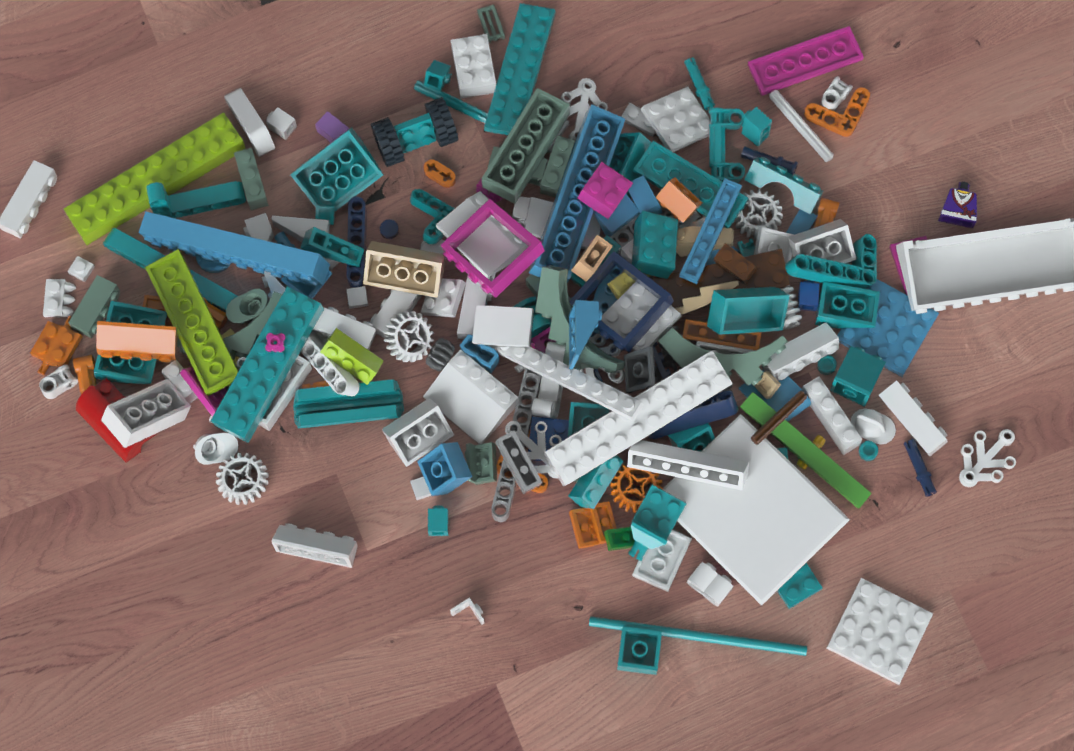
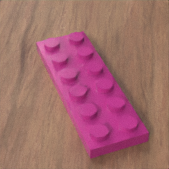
M850 26L748 61L747 65L761 96L774 90H780L862 61L864 56Z

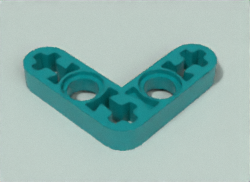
M414 189L410 196V203L435 218L425 228L422 238L427 244H437L444 235L436 225L455 208L424 190ZM431 205L437 206L439 209H434Z

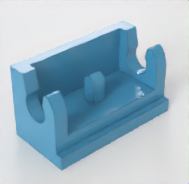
M644 175L631 181L633 184L628 191L640 214L642 211L654 214L663 213Z

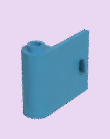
M789 376L778 381L781 386L771 399H766L752 384L747 386L744 383L738 387L747 398L754 392L776 412L799 391H803ZM807 396V399L785 420H791L811 405L809 397Z

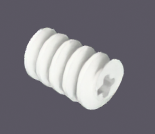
M781 288V290L790 295L783 329H791L800 325L798 320L802 319V315H796V313L800 312V308H794V306L798 305L797 301H792V299L796 298V295L790 294V292L794 291V288Z

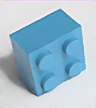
M458 442L442 443L417 461L432 496L449 494L472 477Z

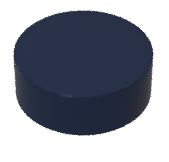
M391 219L383 221L380 225L381 235L386 239L395 238L399 233L398 224Z

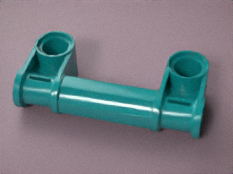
M737 108L709 109V114H711V124H709V167L711 168V175L722 182L726 178L739 183L745 175V167L740 163H725V129L737 130L741 128L745 114ZM731 117H739L740 122H733ZM738 170L741 175L738 177L733 176L731 171Z

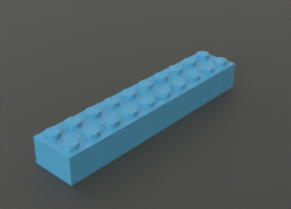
M592 104L585 113L540 240L545 251L532 263L529 271L530 274L541 277L542 267L552 265L568 269L567 282L570 280L571 270L576 263L594 211L577 199V197L601 162L607 166L610 165L625 118Z
M146 211L138 232L144 237V240L151 242L150 245L157 248L165 246L173 252L179 249L185 251L184 253L189 256L195 257L197 254L209 261L217 259L225 265L234 263L241 269L250 267L253 268V271L264 274L266 271L277 278L286 276L293 282H299V280L306 281L307 285L316 287L317 284L324 285L330 266L318 253Z

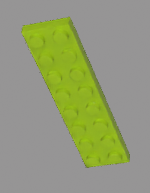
M177 249L146 266L147 273L173 327H176L177 335L205 394L209 396L232 384L239 370L181 251Z

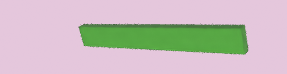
M754 392L740 406L745 413L761 426L777 413ZM784 420L770 433L856 508L859 509L872 494L788 421Z

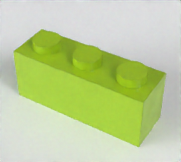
M337 328L329 336L320 351L324 356L366 385L374 378L384 361Z

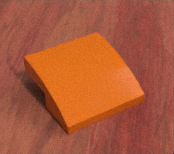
M609 501L597 503L594 509L579 508L569 512L578 549L606 543L604 532L610 529H617Z

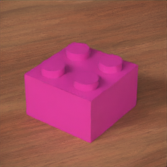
M601 162L577 199L609 219L633 183Z

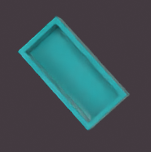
M776 287L713 290L707 327L719 335L783 331L790 295Z

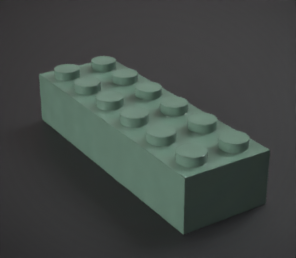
M537 88L483 175L482 187L516 204L568 118L570 104Z

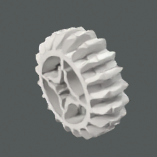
M760 189L757 191V194L753 190L750 191V195L745 192L743 195L749 199L744 208L748 206L750 213L744 218L742 211L734 221L736 222V229L741 228V234L747 232L748 238L751 234L754 235L755 240L757 239L759 227L778 230L777 226L781 225L782 221L780 219L783 218V214L780 213L782 212V206H778L779 200L773 201L774 194L768 197V192L766 191L764 194H761ZM771 211L773 218L767 223L765 216Z
M403 311L402 314L397 313L396 318L390 319L392 324L386 325L389 331L384 332L385 335H388V338L383 341L389 342L386 348L392 349L390 355H396V359H402L403 362H415L416 359H423L422 355L426 356L428 354L426 349L432 348L429 342L435 341L430 338V335L434 334L433 331H429L432 325L426 324L428 319L422 318L421 313L416 314L415 311ZM405 322H411L406 329L400 328ZM413 344L418 345L413 351L407 352L408 348H411Z
M238 453V458L235 459L231 455L230 462L224 459L226 466H219L222 472L216 473V476L220 478L216 480V484L220 485L218 490L223 492V498L228 497L229 502L235 500L237 505L243 500L244 505H247V499H250L253 503L255 502L254 496L261 498L259 491H266L262 485H268L269 482L266 478L269 477V474L265 472L267 468L265 465H262L261 459L256 461V456L253 455L250 458L248 453H245L244 458H242L241 453ZM243 466L240 470H234L236 467ZM252 468L258 473L257 482L250 478ZM228 476L235 480L232 490L227 485ZM244 476H245L246 479H247V480H243V479H242L241 481H239L238 478H244ZM246 487L251 488L248 491L241 492Z

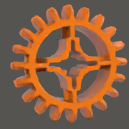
M622 465V471L618 470L617 476H614L612 479L614 482L610 483V488L614 489L611 491V495L615 496L614 502L621 501L618 506L619 508L625 505L626 512L633 508V514H636L645 497L644 489L647 485L651 483V485L653 484L663 489V487L659 486L662 484V480L657 479L659 473L652 474L653 472L627 468L625 465ZM634 474H640L645 477L638 479L634 476ZM627 478L629 486L622 492L620 488L621 482ZM633 484L637 487L640 486V490L633 489ZM631 496H635L639 499V501H633L628 498Z

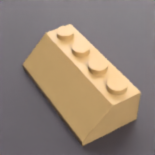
M371 241L366 252L363 284L438 298L446 257L441 253Z

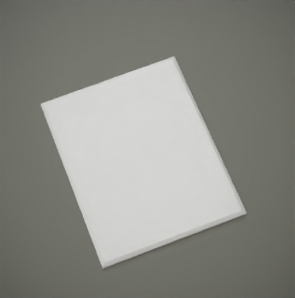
M740 414L701 452L749 461L748 477L742 490L680 477H674L662 490L687 503L677 521L762 606L850 519L766 438L758 445L754 444L751 441V436L758 430Z

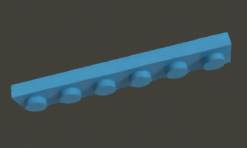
M724 178L679 277L695 284L698 283L742 185Z

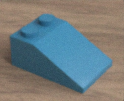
M575 300L569 313V369H573L594 329L598 327V321L602 318V309H599V301Z

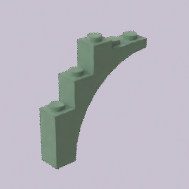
M552 265L544 266L541 270L535 312L541 313L542 317L552 318L549 339L556 340V344L566 345L563 363L569 365V313L571 306L567 291L568 269ZM589 340L574 368L581 371V369L588 367L593 369L600 367L604 368L605 372L616 373V371L624 369L625 361L610 356Z
M274 291L264 311L253 322L239 332L223 338L233 360L236 356L247 358L283 294ZM178 338L177 347L180 348L179 352L187 355Z
M673 328L658 340L660 345L681 369L710 352L687 341ZM780 336L771 344L756 351L743 354H721L715 352L714 354L728 377L732 375L731 370L733 369L747 386L750 384L754 386L762 379L760 375L763 372L759 366H766L772 360L770 356L775 352L780 354L786 348L784 344L788 341L784 336Z

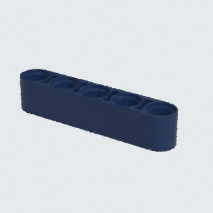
M353 197L348 204L347 242L353 243L359 240L361 243L356 246L364 249L358 267L347 264L346 275L351 288L364 286L367 210L365 201L361 197ZM355 206L362 207L360 210L353 209ZM355 223L362 224L358 228L353 227ZM353 276H360V279L357 281L351 280Z
M732 391L717 393L648 436L650 439H658L732 416L739 410Z

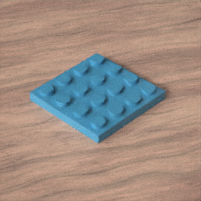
M877 279L873 285L867 288L868 290L880 292L875 328H841L837 336L839 337V343L848 348L850 346L854 348L860 347L867 354L881 357L886 362L884 368L903 377L938 317L939 312L930 308L927 309V313L916 314V311L911 310L909 298L906 294Z

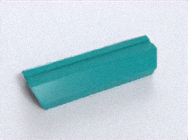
M394 379L372 381L368 385L364 382L359 383V391L353 397L337 394L331 386L298 389L295 392L293 403L294 422L299 429L400 418L404 412L403 393Z

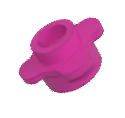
M268 333L266 335L267 345L265 349L268 352H283L285 349V335L283 333L278 335Z

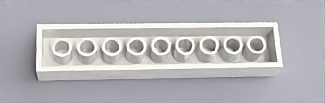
M712 350L634 397L644 404L634 421L611 411L543 452L562 485L566 486L733 383Z

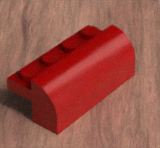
M106 378L96 386H89L80 395L76 403V411L127 463L141 453L142 445L156 434L124 448L102 421L106 407L125 398Z

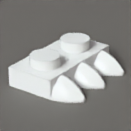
M46 279L43 316L68 317L72 315L74 311L64 305L75 301L74 297L66 293L75 290L76 286L66 282L65 279Z

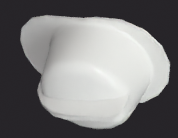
M859 409L851 417L850 422L860 437L881 445L887 444L895 436L896 429L893 421L875 410Z
M230 433L204 434L193 445L196 459L204 465L224 462V459L230 460V456H235L238 451V441Z

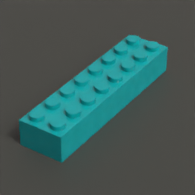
M287 286L213 415L211 422L216 427L249 443L323 313L324 308L321 303ZM268 333L273 335L283 333L285 335V349L283 352H268L265 349L267 345L266 335Z

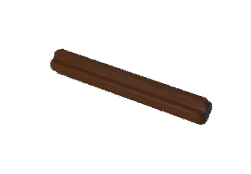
M799 391L751 436V441L756 445L762 442L807 399V395L803 391Z

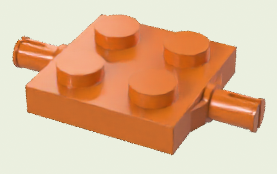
M68 316L64 325H58L51 321H48L30 352L32 356L42 361L37 371L38 373L45 375L49 366L61 367L69 363L83 338L81 334L71 330V326L68 323L71 316Z

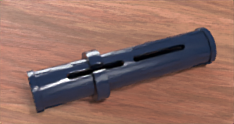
M908 440V443L905 442L904 446L917 474L916 479L920 482L925 497L932 496L937 493L931 479L932 474L926 468L916 440Z

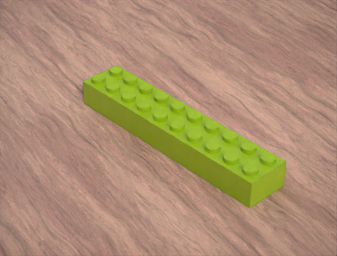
M223 112L63 209L87 246L109 233L112 228L119 227L150 208L146 189L147 185L156 182L162 183L167 195H172L233 158L234 152L245 150L244 142Z

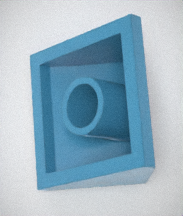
M625 194L609 219L596 211H593V214L605 236L611 237L637 217L640 212L634 202Z

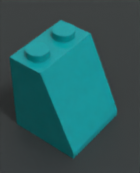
M850 346L834 378L830 391L865 407L886 362L877 355L865 353V350L860 347L854 348Z

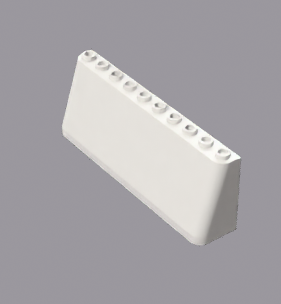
M1074 218L923 241H905L896 245L911 310L916 311V314L927 313V309L934 308V311L946 310V306L953 305V309L965 307L964 303H971L972 306L981 305L984 300H990V303L1000 302L1001 298L1008 297V300L1020 299L1019 295L1025 294L1027 298L1038 296V292H1045V295L1055 294L1058 289H1063V292L1074 291Z

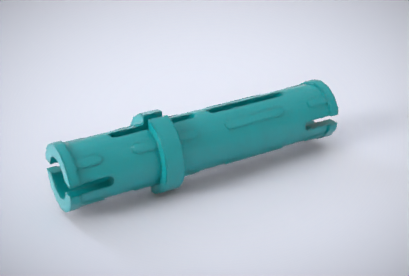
M695 58L685 60L684 65L688 70L696 88V95L700 98L704 110H708V107L709 109L714 108L715 103L710 95V88L706 86Z

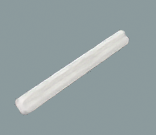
M778 90L771 92L769 98L822 159L825 162L830 161L834 154Z

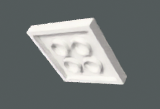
M689 87L655 100L641 108V111L664 146L672 152L709 137V124H711V120Z
M635 282L602 315L601 321L625 338L659 299ZM670 305L633 347V350L637 351L649 346L652 347L681 317V314Z

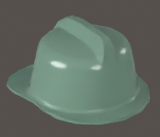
M253 289L236 297L227 306V318L233 323H242L250 319L255 320L268 305L267 294L261 289Z

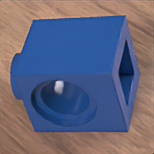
M810 280L800 282L798 288V308L806 311H817L819 283Z

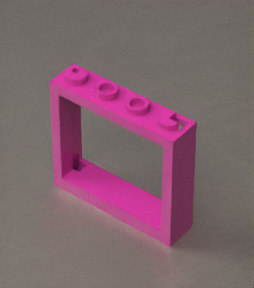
M491 199L483 204L441 244L444 251L442 254L450 262L453 260L456 263L455 266L462 273L464 271L468 273L467 276L473 283L476 284L478 282L485 293H490L495 298L545 251L541 241ZM491 215L528 246L492 282L455 251Z

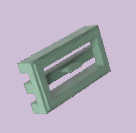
M495 5L477 9L484 34H487L488 42L498 41L500 38L505 39ZM490 10H492L499 34H496L489 14ZM483 12H485L487 21H488V23H489V26H490V29H491V32H492V36L489 35V32H488V29H487V26H486V23H485V20H484V17H483V14H482Z

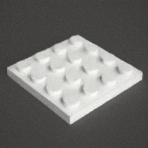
M861 578L827 649L899 685L933 613Z

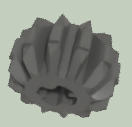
M438 339L427 355L426 364L433 370L442 371L452 357L455 345L447 339Z

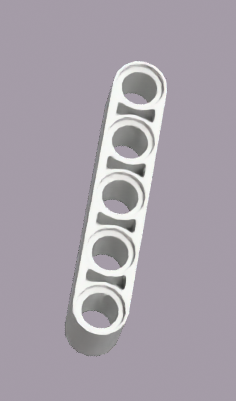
M312 331L301 350L302 354L337 394L355 396L359 391L358 381L348 371L320 353L325 343Z

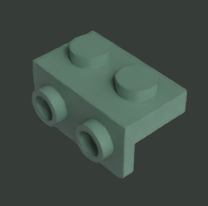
M493 442L479 445L466 444L465 458L472 474L468 481L476 485L496 482V444Z

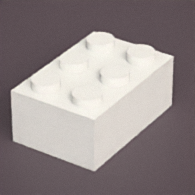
M487 34L451 40L460 98L494 93L496 80Z
M841 219L788 237L793 257L798 254H805L841 263L856 260L848 225Z

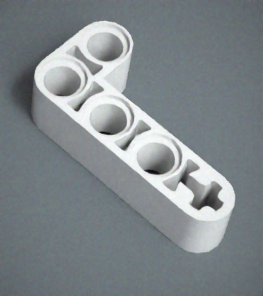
M238 88L225 95L224 98L229 108L249 137L258 157L274 150V143L265 124L242 89Z
M548 342L545 354L563 363L566 345ZM542 376L539 396L533 400L532 415L556 419L559 414L563 386Z

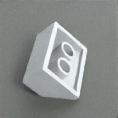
M428 398L382 429L390 445L406 467L454 436L440 408L431 398Z

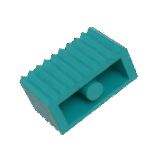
M755 107L753 110L749 109L743 116L742 134L759 147L769 137L772 119L766 117V114L761 112V109L758 110V107Z

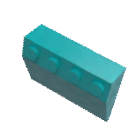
M351 127L295 169L290 175L315 207L316 204L335 205V211H337L384 174L364 142Z
M111 301L106 322L165 326L167 312ZM98 355L94 376L95 379L104 380L107 378L110 382L151 384L157 359L144 361L136 357L122 359L120 356L104 358Z

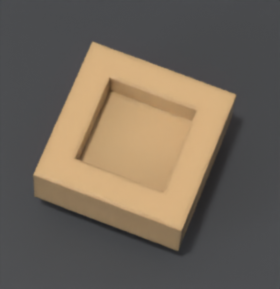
M768 371L763 373L762 379L754 386L766 399H771L781 384Z

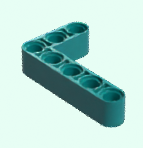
M240 181L173 195H167L162 183L156 182L146 186L152 212L175 219L236 206L246 202L243 183Z
M865 234L853 243L856 260L852 261V265L798 254L786 263L785 269L790 276L867 289L877 280V242L875 237L870 234Z

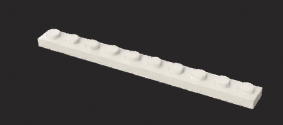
M487 345L496 350L499 355L634 421L644 406L642 401L575 368L569 369V365L532 347Z

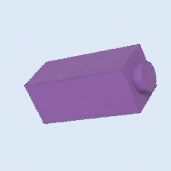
M328 111L315 124L317 132L329 142H332L349 129Z

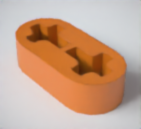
M436 160L425 162L424 173L428 178L445 188H450L455 184L456 176L451 169ZM433 166H435L436 171L432 170L431 172H429L428 167L432 168ZM450 175L451 181H444L443 176L448 177Z

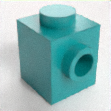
M433 60L426 70L423 86L441 92L445 84H449L451 80V66Z

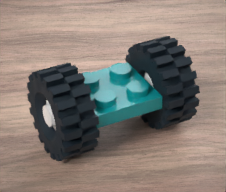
M443 97L425 103L426 114L395 126L392 125L389 117L371 123L377 147L386 167L405 161L403 153L436 142V140L440 147L459 141L454 120Z

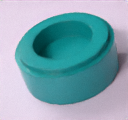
M830 355L821 358L817 363V369L823 375L832 374L837 366L835 358Z
M872 441L863 442L858 449L860 458L865 461L874 460L878 454V446Z

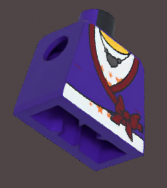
M959 182L958 189H950L938 221L974 228L977 221V194L969 192V183Z

